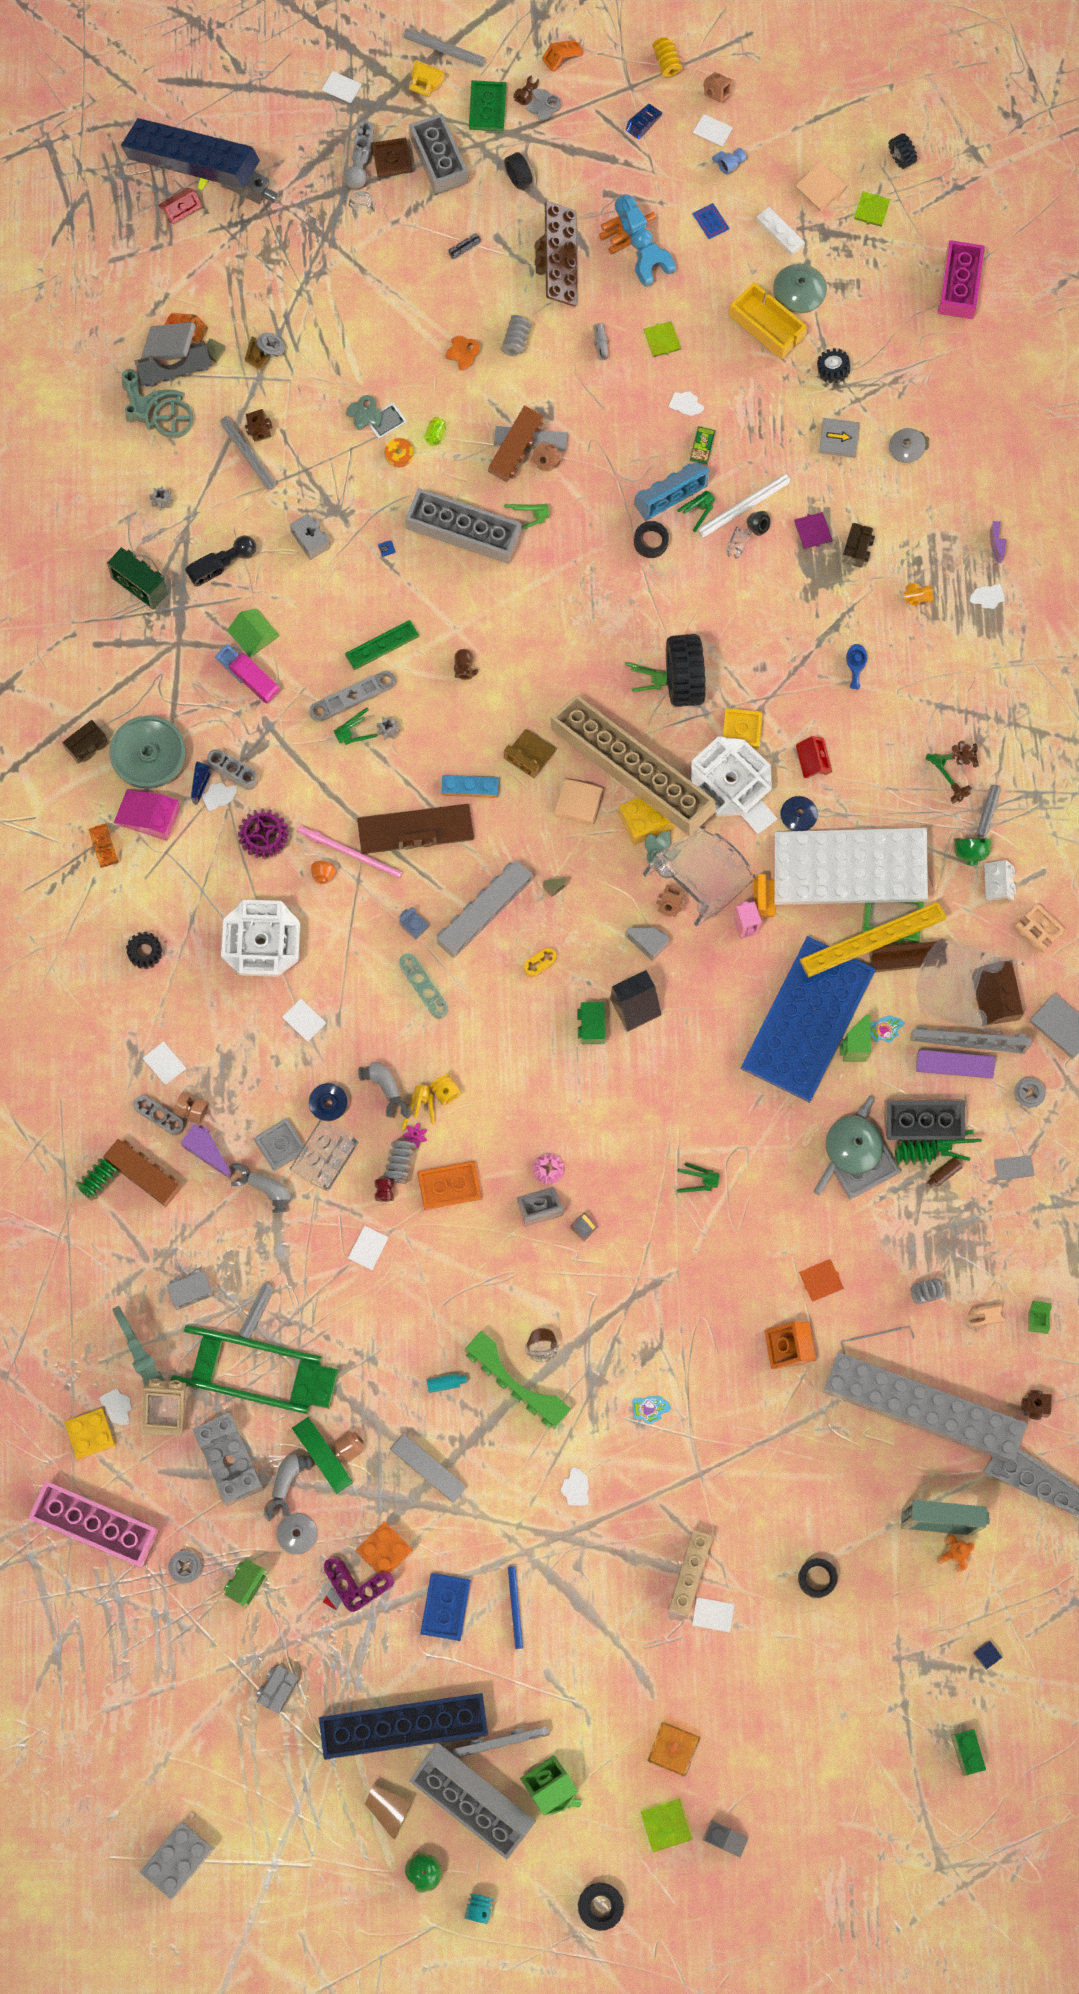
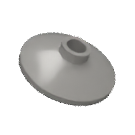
M904 428L897 431L889 442L891 455L897 461L903 463L918 460L923 455L926 446L923 435L912 428ZM910 441V444L905 445L904 442Z
M296 1513L285 1517L277 1528L278 1543L286 1552L291 1554H303L309 1551L317 1539L315 1523L304 1514ZM296 1529L300 1530L298 1537L293 1536V1531Z

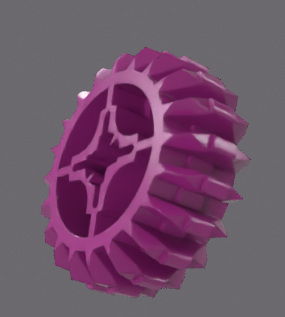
M263 808L261 813L254 810L253 816L248 813V820L242 819L243 825L238 827L240 830L238 832L239 843L243 845V850H248V855L255 853V858L262 855L264 860L267 854H269L270 858L273 857V852L279 855V848H285L284 843L288 842L286 836L289 835V831L286 830L288 825L284 823V818H279V813L277 812L272 815V810L270 809L265 813ZM263 822H269L273 825L267 826ZM257 824V829L252 831V834H249L250 829ZM261 828L263 832H265L266 834V840L264 836L261 835ZM279 833L277 839L270 844V839ZM261 842L264 846H258L254 843Z

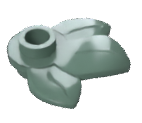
M364 395L358 402L350 404L347 408L346 415L354 417V425L357 430H361L369 422L379 427L381 412L376 408V401L372 396ZM369 401L370 405L365 407L364 402Z
M668 831L660 833L657 837L649 834L645 840V848L648 851L647 861L652 866H660L664 862H671L679 854V848L670 846V832ZM655 853L658 856L656 860L653 859V855Z

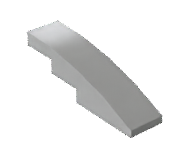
M403 1433L390 1448L391 1451L451 1502L455 1503L467 1488Z

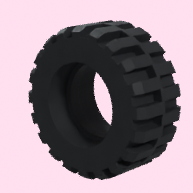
M686 634L668 637L666 641V670L671 704L675 707L703 704L705 702L706 679L700 636L697 634Z

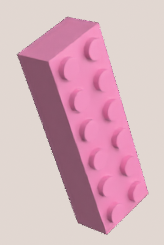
M45 1481L28 1517L29 1520L141 1569L159 1532L154 1527Z

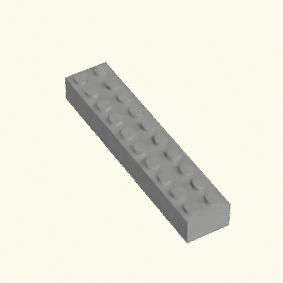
M840 1352L836 1355L823 1391L827 1395L1009 1464H1013L1028 1424Z

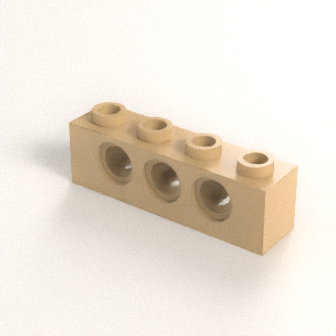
M695 1530L692 1531L669 1605V1611L684 1616L689 1615L713 1536Z

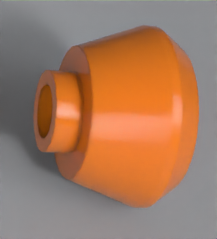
M315 861L311 865L312 877L315 879V882L326 884L335 875L336 868L329 862Z

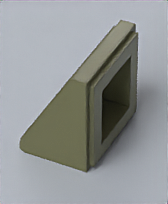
M567 879L543 881V888L551 897L555 896L566 887Z

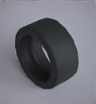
M516 152L505 158L504 165L507 174L516 188L521 189L532 183L531 170L522 154Z
M647 521L637 527L634 534V547L641 556L656 558L661 556L668 547L669 534L661 523ZM648 531H654L662 537V543L656 548L645 547L640 541L641 535Z
M815 1558L809 1560L799 1571L798 1582L800 1588L806 1595L812 1598H822L829 1595L837 1585L838 1575L836 1569L825 1559ZM821 1566L827 1570L830 1581L825 1589L814 1590L810 1588L806 1581V1574L809 1569Z

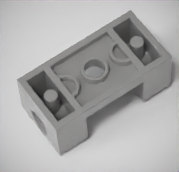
M230 1413L192 1429L216 1481V1486L223 1502L227 1507L264 1490ZM226 1456H232L235 1459L234 1464L230 1467L223 1464Z

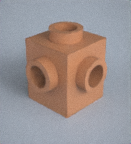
M713 72L704 80V95L722 102L731 95L732 79Z
M543 441L536 446L530 461L538 465L537 467L540 470L549 472L553 468L556 469L560 464L561 459L559 457L562 452L555 445L547 444Z
M667 884L663 894L659 893L656 904H659L657 912L668 917H676L678 911L682 912L685 901L682 898L685 890Z

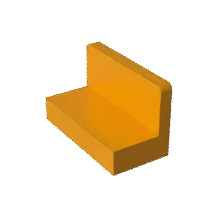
M758 874L753 879V902H755L759 916L774 917L776 915L775 880H767L766 874Z

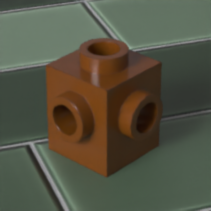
M263 409L246 414L247 425H245L248 436H252L254 442L271 437L270 429L273 428L270 418H267Z
M1040 1390L1028 1392L1021 1401V1410H1024V1416H1029V1419L1041 1420V1417L1048 1418L1051 1415L1052 1395L1042 1394L1043 1391Z

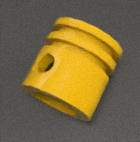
M449 1073L440 1076L430 1084V1088L442 1106L451 1103L462 1094Z

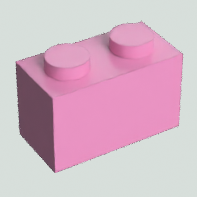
M749 901L738 904L733 920L740 939L758 934L762 921L755 902L749 903Z

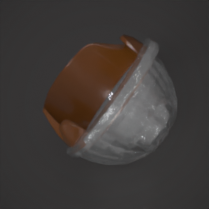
M536 1329L532 1331L525 1345V1353L536 1362H548L557 1354L559 1342L550 1329Z

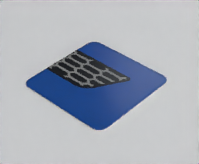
M391 540L378 544L382 557L396 553Z

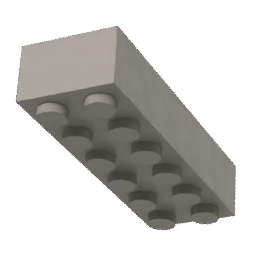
M420 488L417 489L405 519L406 529L507 564L511 560L522 529V523Z
M439 1743L434 1746L409 1780V1782L506 1860L536 1822Z

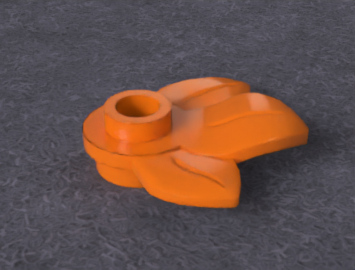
M464 336L452 338L451 343L453 346L447 350L445 358L458 361V367L461 371L473 364L474 356L478 354L480 345L475 339H466Z

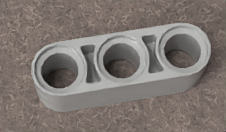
M214 749L208 753V763L213 771L246 790H252L257 786V776L252 768L221 750ZM215 758L221 759V761L218 763L212 762V760ZM231 767L237 768L235 772L228 771ZM247 776L253 777L251 781H244V778Z

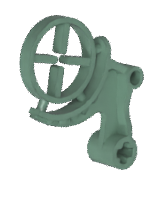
M126 369L122 373V387L127 391V397L130 401V404L125 408V418L128 422H143L146 424L147 430H150V426H154L161 435L168 438H179L190 431L193 425V413L190 407L180 400L183 398L184 393L166 389L154 391L146 396H140L137 372L133 369ZM166 398H176V399H167V400H164V401L158 403L159 401H161V400H163V399H166ZM155 405L156 407L153 412V421L149 422V412L151 408ZM166 405H171V417H174V405H179L188 412L189 416H176V421L189 422L184 430L175 432V420H171V432H167L160 428L156 421H170V416L157 415L158 411Z
M120 1306L113 1308L114 1315L128 1340L127 1345L134 1359L133 1367L137 1374L139 1373L142 1376L143 1384L145 1385L146 1380L150 1379L165 1381L161 1372L156 1370L151 1354H147L142 1348Z

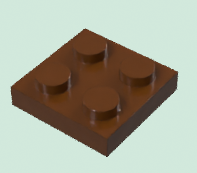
M406 137L372 142L377 177L412 172Z

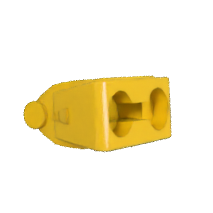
M414 60L411 71L412 83L409 90L429 97L430 93L437 90L445 81L444 71Z

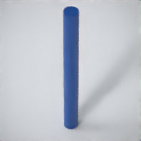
M509 1566L508 1578L515 1649H523L516 1566Z

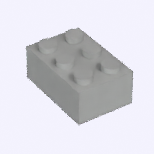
M180 1822L140 1873L168 1898L173 1900L212 1853L214 1848L188 1825Z

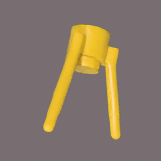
M416 1085L409 1106L412 1110L416 1102L414 1117L417 1118L420 1104H426L428 1101L430 1120L433 1124L435 1122L433 1094H430V1087ZM404 1118L401 1130H405L409 1119Z

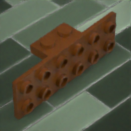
M547 201L545 202V234L535 241L534 245L536 274L543 275L546 272V298L575 307L578 305L576 211Z
M469 804L357 818L362 854L400 849L409 850L416 847H431L433 845L474 840Z

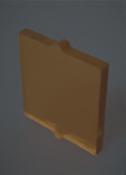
M831 1259L799 1272L805 1285L804 1289H807L812 1302L844 1289L838 1276L839 1272H836Z

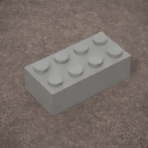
M443 114L409 124L411 141L434 193L438 194L467 184V168Z

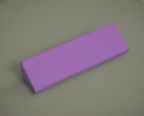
M919 1050L917 1052L916 1072L993 1079L994 1056Z

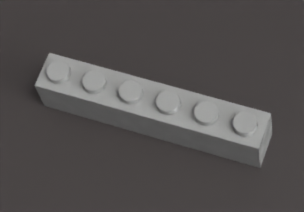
M517 860L513 863H508L503 869L504 872L500 876H495L490 882L491 885L487 889L483 888L478 893L477 899L473 903L470 901L464 907V912L460 916L456 915L451 920V925L447 929L443 928L437 934V944L453 959L532 881L533 874Z

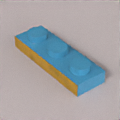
M442 775L441 794L442 796L498 798L499 778Z

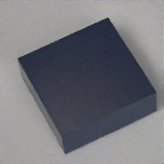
M988 1641L973 1653L985 1670L1003 1658L991 1641Z

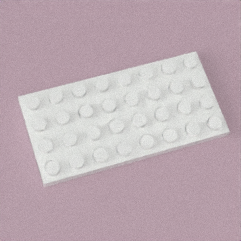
M927 828L775 832V905L928 901Z

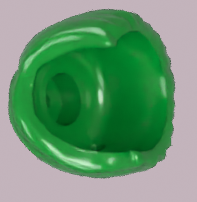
M420 1852L407 1861L405 1875L415 1885L417 1892L425 1893L434 1890L439 1885L442 1877V1867L434 1856Z

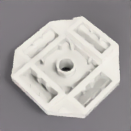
M718 736L692 760L691 782L715 800L714 814L717 817L745 815L771 791V765L745 740ZM732 777L735 779V781L728 782L726 778Z
M242 900L223 919L221 958L238 975L278 977L299 961L300 922L282 901ZM260 938H264L266 940V942L262 945L256 943V941Z

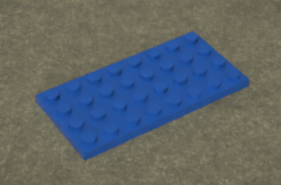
M807 936L740 1069L810 1103L876 969L856 959H851L808 977L800 964V959L826 949L829 946Z

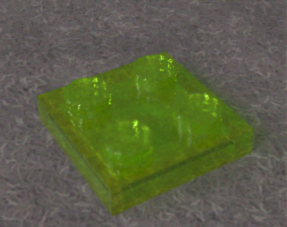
M680 1799L640 1811L652 1853L692 1840Z

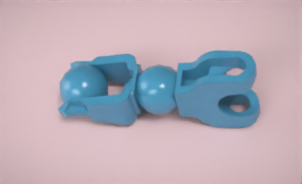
M627 194L620 195L615 201V211L619 215L623 230L628 235H631V245L638 250L636 251L638 259L635 265V272L642 285L647 287L653 282L651 269L654 264L660 265L667 274L674 273L676 266L668 251L660 249L656 243H652V233L644 228L647 226V220L639 210L636 200Z

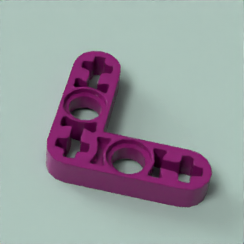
M332 1557L324 1563L326 1575L344 1606L350 1612L362 1609L390 1590L394 1585L393 1576L388 1572H382L358 1587L341 1558ZM335 1563V1564H336V1567H335V1569L333 1570V1569H332V1566H333V1564ZM342 1579H345L347 1581V1589H343L341 1587ZM385 1579L384 1585L378 1587L377 1584ZM366 1587L372 1589V1597L366 1595ZM360 1597L361 1600H359L355 1603V1605H353L352 1601L355 1598Z

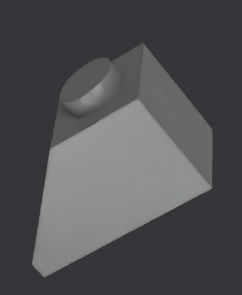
M628 928L625 932V937L651 961L659 956L669 944L666 933L662 930L658 931L656 928Z

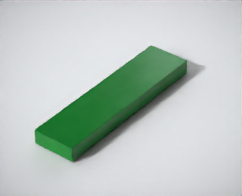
M408 620L346 652L345 656L353 670H356L418 638L419 634L412 622Z

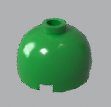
M954 838V852L960 860L967 861V865H978V861L985 860L990 854L991 839Z

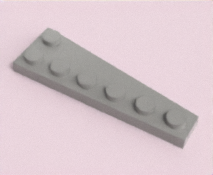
M917 1027L911 1032L910 1041L1025 1054L1031 1047L1032 1038H1027L1025 1034H1015V1037L948 1032L942 1029L934 1031L928 1030L925 1027Z
M1021 1449L1018 1450L1013 1464L992 1457L983 1471L984 1474L1079 1517V1488Z

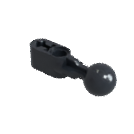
M239 536L234 541L233 548L227 551L222 550L217 554L209 553L185 568V572L195 587L201 586L223 573L224 568L229 566L232 560L238 557L242 559L251 558L257 549L256 542L250 536Z

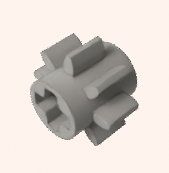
M163 486L157 489L153 488L154 493L149 495L150 500H153L151 502L152 507L157 506L159 510L169 508V502H173V498L170 496V489L166 491Z
M392 716L389 718L382 717V722L377 723V728H379L377 731L378 735H383L384 740L387 738L394 739V734L399 733V728H397L399 722H394Z

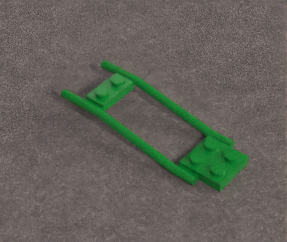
M190 1325L185 1326V1333L203 1336V1338L201 1339L192 1379L172 1375L171 1380L186 1383V1386L304 1414H308L310 1405L330 1409L339 1370L321 1366L322 1356ZM222 1341L300 1359L290 1402L211 1383L220 1355Z

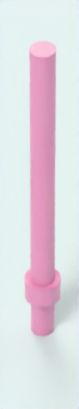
M299 826L297 829L298 833L309 837L315 843L320 842L399 879L402 875V871L322 836L316 830L311 831L303 826Z

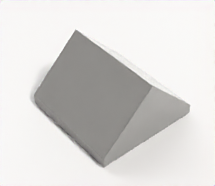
M554 1187L517 1197L525 1227L563 1216V1207Z

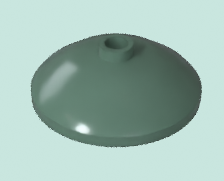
M793 264L785 267L777 274L773 285L776 300L790 312L808 313L817 309L823 303L827 291L826 282L822 274L817 269L805 264Z
M847 1116L835 1122L829 1129L826 1136V1151L836 1167L847 1173L859 1174L869 1171L878 1163L883 1152V1141L880 1132L870 1121L858 1116ZM856 1139L861 1141L860 1145L855 1142Z

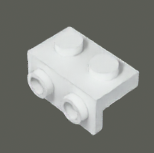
M1007 860L984 863L986 900L994 901L1007 898L1009 901H1013L1014 894H1016V887L1013 883V876H1015L1014 866Z

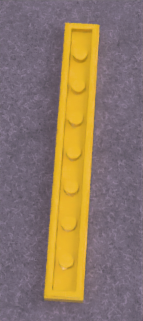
M936 902L800 959V964L807 976L811 977L945 921L947 916L940 904Z

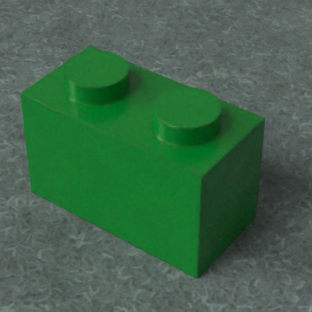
M581 1002L580 1008L577 1009V1020H581V1027L577 1028L578 1039H581L582 1045L605 1044L604 1002Z
M971 1729L951 1735L962 1775L967 1776L985 1771L986 1767L975 1730Z

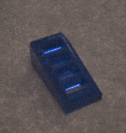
M648 103L628 120L626 131L640 139L662 116V112Z
M198 761L195 764L191 799L195 805L198 804L211 775L210 766Z

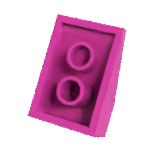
M127 789L114 824L167 841L180 809L179 801L162 794Z

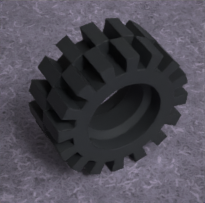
M139 932L138 936L133 935L132 940H128L126 952L134 966L137 965L140 969L142 967L148 969V966L152 968L154 963H159L158 959L162 957V948L154 934L150 933L149 935L148 932L141 934ZM142 944H148L152 948L151 953L146 957H141L137 954V949Z

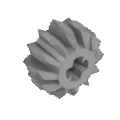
M938 1278L914 1284L910 1288L912 1299L916 1304L931 1302L945 1296L944 1285L941 1279Z

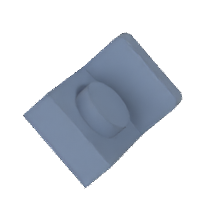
M413 907L409 910L405 909L399 916L400 926L415 940L429 928V924L415 912Z

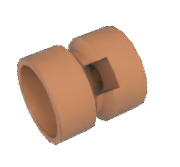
M183 1091L176 1102L173 1114L182 1118L188 1117L189 1121L199 1125L205 1117L209 1102L201 1098L194 1099V1095Z

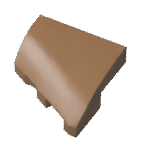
M372 1785L365 1805L389 1835L396 1839L411 1801L376 1785Z

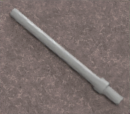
M868 1096L863 1107L857 1111L856 1116L867 1119L875 1099ZM832 1161L813 1191L817 1195L822 1193L836 1169Z

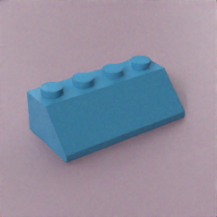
M698 462L692 465L687 464L681 471L671 473L661 482H655L651 488L639 491L635 496L634 505L644 520L647 521L706 488L710 470Z

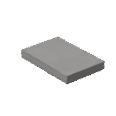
M193 322L150 326L141 358L152 356L155 360L187 357L196 325Z
M1054 993L1029 1022L1074 1059L1079 1053V1013Z
M884 1142L880 1160L869 1171L852 1174L842 1171L838 1167L834 1170V1174L849 1200L901 1173Z

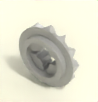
M263 333L257 339L256 345L259 346V351H264V355L269 354L271 358L274 355L279 357L285 350L284 341L273 333Z
M1034 1078L1020 1080L1014 1090L1016 1100L1021 1106L1028 1107V1109L1039 1106L1045 1098L1043 1084ZM1032 1087H1034L1032 1092L1034 1097L1030 1096L1026 1099L1027 1093L1025 1092V1090L1029 1091L1030 1089H1032Z
M179 1551L170 1559L169 1573L179 1583H190L197 1579L201 1572L200 1559L191 1551ZM179 1561L185 1564L190 1562L188 1567L191 1573L183 1571L178 1574L182 1568Z

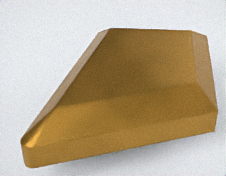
M252 336L244 360L260 370L270 355H264V351H259V346L256 345L257 340Z

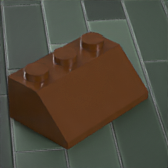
M1012 959L992 962L971 971L982 1026L1021 1019L1024 1013Z

